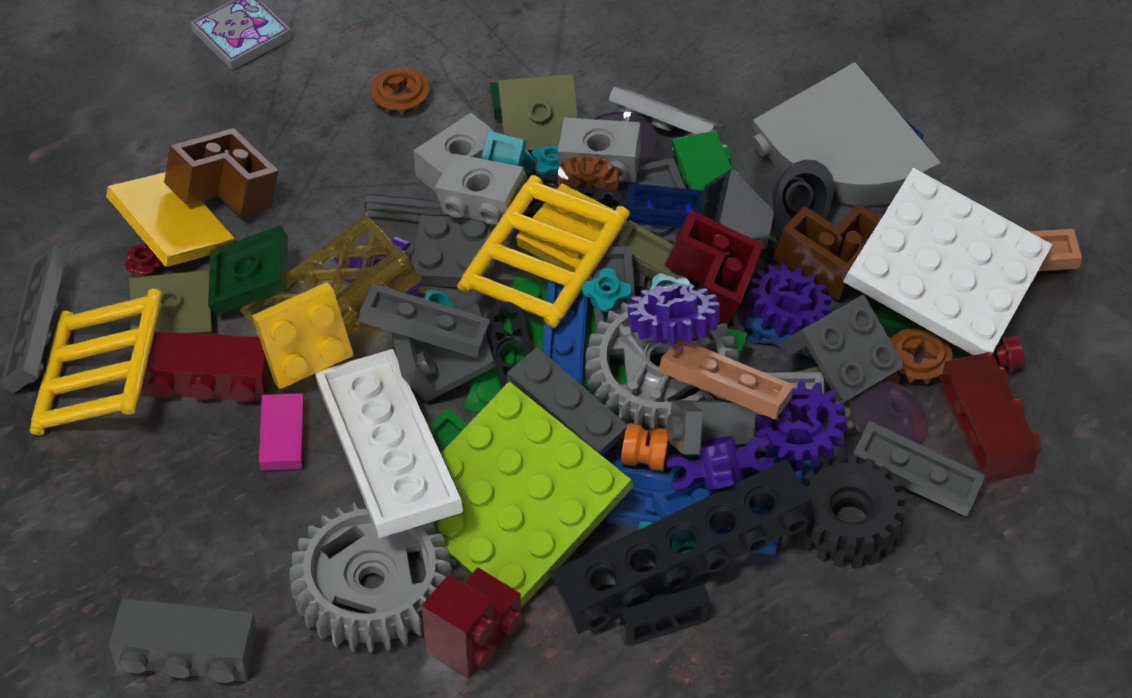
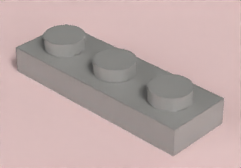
M613 86L608 100L620 105L618 108L620 113L634 118H639L640 113L653 117L651 124L656 127L672 131L673 126L686 130L684 136L716 130L720 139L724 129L722 125L625 88Z

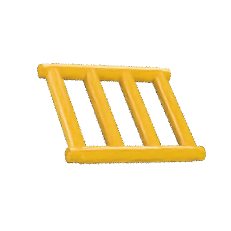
M531 175L462 275L461 280L457 284V289L466 294H469L472 289L502 302H511L525 311L543 317L544 322L548 326L556 328L581 292L583 283L588 281L620 232L630 212L622 206H618L616 210L551 188L543 185L539 177ZM533 198L604 223L605 225L593 241L525 216L523 213ZM514 228L579 252L585 256L575 271L572 272L503 246V243ZM492 259L563 285L564 288L552 304L485 278L482 274Z
M150 289L147 296L76 314L70 311H62L60 313L29 429L31 434L41 436L44 434L45 429L119 411L126 415H133L135 413L162 298L160 290ZM142 314L139 328L68 345L72 331ZM134 346L132 357L129 361L60 377L63 363ZM126 378L122 394L51 410L55 395Z

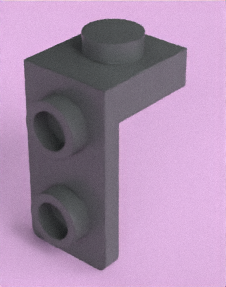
M672 400L671 415L667 419V437L669 443L682 454H700L701 442L724 436L735 437L736 444H747L754 438L755 413L751 409L732 401Z

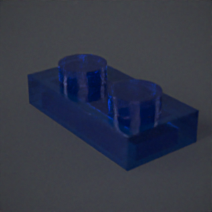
M629 183L625 208L630 212L627 222L630 220L638 224L681 228L690 210L699 212L703 190Z

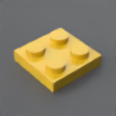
M561 184L557 189L607 207L564 184ZM545 203L533 216V219L593 241L605 225L549 203ZM626 219V221H625L623 227L621 228L620 232L618 233V235H617L616 238L614 239V241L618 238V236L622 233V231L624 230L625 226L627 225V219ZM522 231L516 236L518 247L551 264L572 272L575 271L585 256L579 252Z
M327 282L252 315L274 383L279 389L354 356L334 290Z

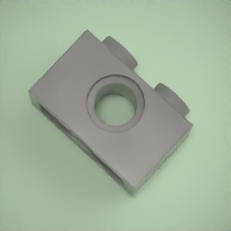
M469 113L414 150L416 177L436 192L434 187L452 156L459 154L481 159L487 131L494 130L474 114Z
M564 118L558 147L559 165L571 157L594 156L610 162L618 170L619 182H636L641 152L640 122Z
M454 154L434 188L444 214L495 225L499 222L522 186L527 182V176L524 167Z

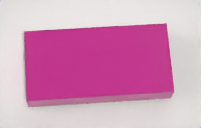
M303 393L262 395L259 446L260 471L303 468Z

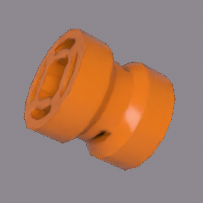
M628 423L624 436L621 465L635 467L637 464H645L651 470L664 472L669 450L667 429L657 428L654 431L644 430L642 425Z

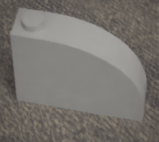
M855 62L753 119L755 136L752 137V141L758 153L762 157L767 155L782 174L793 163L804 159L816 160L825 165L832 174L835 184L833 202L846 205L859 204L861 206L891 204L913 168L941 183V162Z

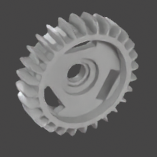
M623 302L621 304L622 314L619 315L609 311L607 323L603 321L598 322L597 331L600 334H591L585 365V376L588 380L589 392L595 395L602 404L616 416L618 415L626 424L629 422L639 424L643 428H648L649 431H654L657 428L667 429V419L671 415V401L695 386L681 383L674 377L659 372V367L655 366L650 359L657 353H666L672 345L660 342L656 344L653 343L652 337L640 339L638 332L632 333L630 325H628L627 304ZM719 324L715 331L707 330V337L697 336L693 339L695 341L691 342L737 362L739 360L738 351L735 350L734 337L727 336V324ZM624 354L627 384L619 385L611 374L609 355ZM703 389L690 397L681 399L728 401L717 398L712 393Z
M353 502L352 511L344 513L337 507L336 518L332 520L322 515L320 518L321 529L315 526L308 527L309 539L299 538V551L292 553L293 566L290 567L289 571L292 598L296 603L299 616L305 617L308 629L317 627L320 639H325L332 634L335 647H338L344 640H349L352 652L355 651L359 643H366L368 651L372 653L375 643L383 642L389 651L391 649V640L399 638L403 644L407 645V633L410 631L422 637L423 619L421 605L448 574L452 575L450 552L445 547L443 535L436 534L433 522L379 538L367 508L359 509L357 503ZM352 543L350 546H348L347 548L336 554L334 557L329 559V557L337 550ZM415 552L423 560L426 576L422 583L412 584L407 553ZM371 573L379 574L384 578L383 583L373 589L363 587L360 584V580L365 575ZM341 603L370 613L346 611L335 606V604Z

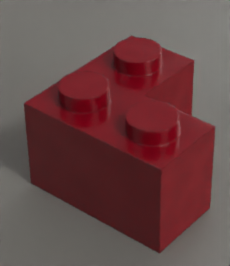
M690 210L675 238L664 266L700 282L697 290L706 288L708 289V295H716L720 312V322L717 325L723 323L728 325L743 299L764 244Z
M479 567L475 569L464 583L448 574L421 605L426 653L467 679L479 667L485 668L495 655L496 646L505 635L508 637L512 636L519 628L523 619V614L521 613V593Z

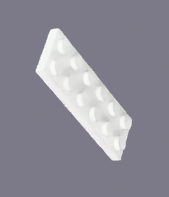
M393 349L329 367L315 373L318 387L379 538L463 512L458 491L410 385L401 376L398 359Z

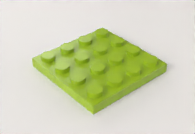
M509 381L440 453L461 498L463 512L442 520L433 521L436 534L443 535L445 547L448 548L453 559L471 574L479 567L520 592L522 608L551 577L550 572L559 568L634 487V484L628 476Z

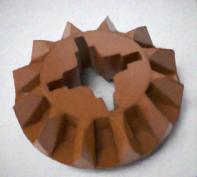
M397 67L377 75L371 84L370 91L376 107H384L387 114L398 110L403 115L405 110L410 109L417 112L419 104L427 103L430 87L427 78L419 71L411 68ZM406 87L407 93H401L399 96H394V92L399 93Z
M575 156L566 159L558 167L559 186L564 184L572 188L617 190L618 170L604 159L594 156Z
M905 329L898 332L890 340L903 362V367L896 372L898 375L903 374L907 376L910 383L915 379H921L926 384L935 377L942 379L946 370L951 366L952 350L949 343L928 329ZM920 348H923L924 358L921 363H915L913 361L917 352L919 353Z

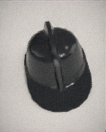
M804 159L793 163L777 180L772 192L774 205L772 228L778 241L783 228L804 206L828 221L834 198L835 184L832 174L825 165L816 160Z

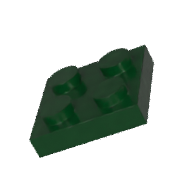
M281 225L210 251L208 306L215 316L287 290L288 235Z

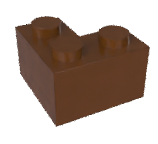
M232 128L170 145L164 183L185 204L218 195L241 217L271 208L279 170Z
M857 204L838 226H835L804 206L783 228L773 258L782 264H786L793 271L797 267L801 268V275L805 277L813 274L816 276L814 284L825 285L827 287L825 292L839 300L851 287L843 282L848 271L881 218Z

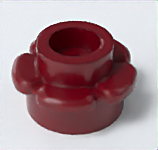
M147 244L137 245L130 249L126 254L127 260L124 262L125 268L134 278L158 275L163 264Z
M1002 334L1000 338L1001 343L997 344L994 349L1000 368L1008 367L1009 372L1013 374L1014 369L1026 366L1022 346L1018 335L1005 337Z

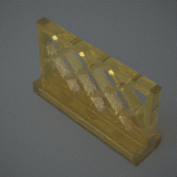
M365 214L287 273V290L249 303L241 308L240 312L256 330L252 315L261 312L267 306H274L299 295L290 294L292 287L299 282H307L304 291L306 292L317 287L318 281L333 280L331 287L334 290L344 326L349 336L365 324L358 321L359 314L372 283L405 293L420 282L422 278L405 252L400 247L397 248ZM366 231H370L371 235L368 245L353 246L354 241ZM389 254L372 267L375 255ZM364 256L361 268H347L350 257ZM339 258L336 269L322 270L323 264L329 259ZM344 279H356L340 291Z

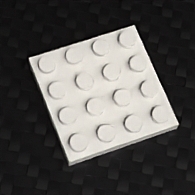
M913 168L843 282L987 362L1052 244Z

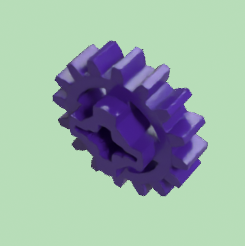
M769 264L764 271L757 269L753 278L750 279L745 291L747 298L744 303L746 306L753 307L750 313L752 318L761 317L763 319L761 327L766 328L771 325L775 327L776 335L780 336L783 331H787L791 336L832 312L833 308L830 307L832 297L823 295L827 287L822 284H814L816 276L813 274L807 277L801 275L802 270L799 267L792 272L788 270L786 264H781L779 270H776Z
M675 283L668 288L658 285L650 291L642 290L641 297H632L631 304L627 305L630 331L632 333L638 332L640 339L652 337L653 343L656 344L660 342L674 345L680 339L690 343L697 336L705 338L707 337V330L715 331L717 323L720 322L717 296L708 295V289L706 288L695 291L694 285Z
M799 380L791 400L777 417L780 421L776 424L777 430L775 432L773 431L775 419L762 415L755 417L756 436H768L770 445L764 446L766 457L773 458L779 455V462L786 459L788 462L793 460L796 462L798 470H802L804 461L808 460L815 467H819V457L821 455L833 459L835 457L833 445L843 447L845 444L844 432L848 431L845 406L843 402L837 403L836 393L833 390L823 395L821 383L817 382L812 389H807L805 381ZM828 417L829 424L826 431L824 432L822 430V427L825 426L824 419Z

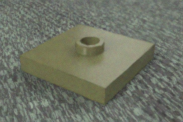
M573 74L498 80L503 134L527 139L526 149L530 154L538 147L559 146L564 118H578Z
M209 270L129 278L130 300L147 296L150 289H158L162 292L161 306L155 328L156 332L213 334L212 310L208 306ZM142 314L130 317V330L139 328Z

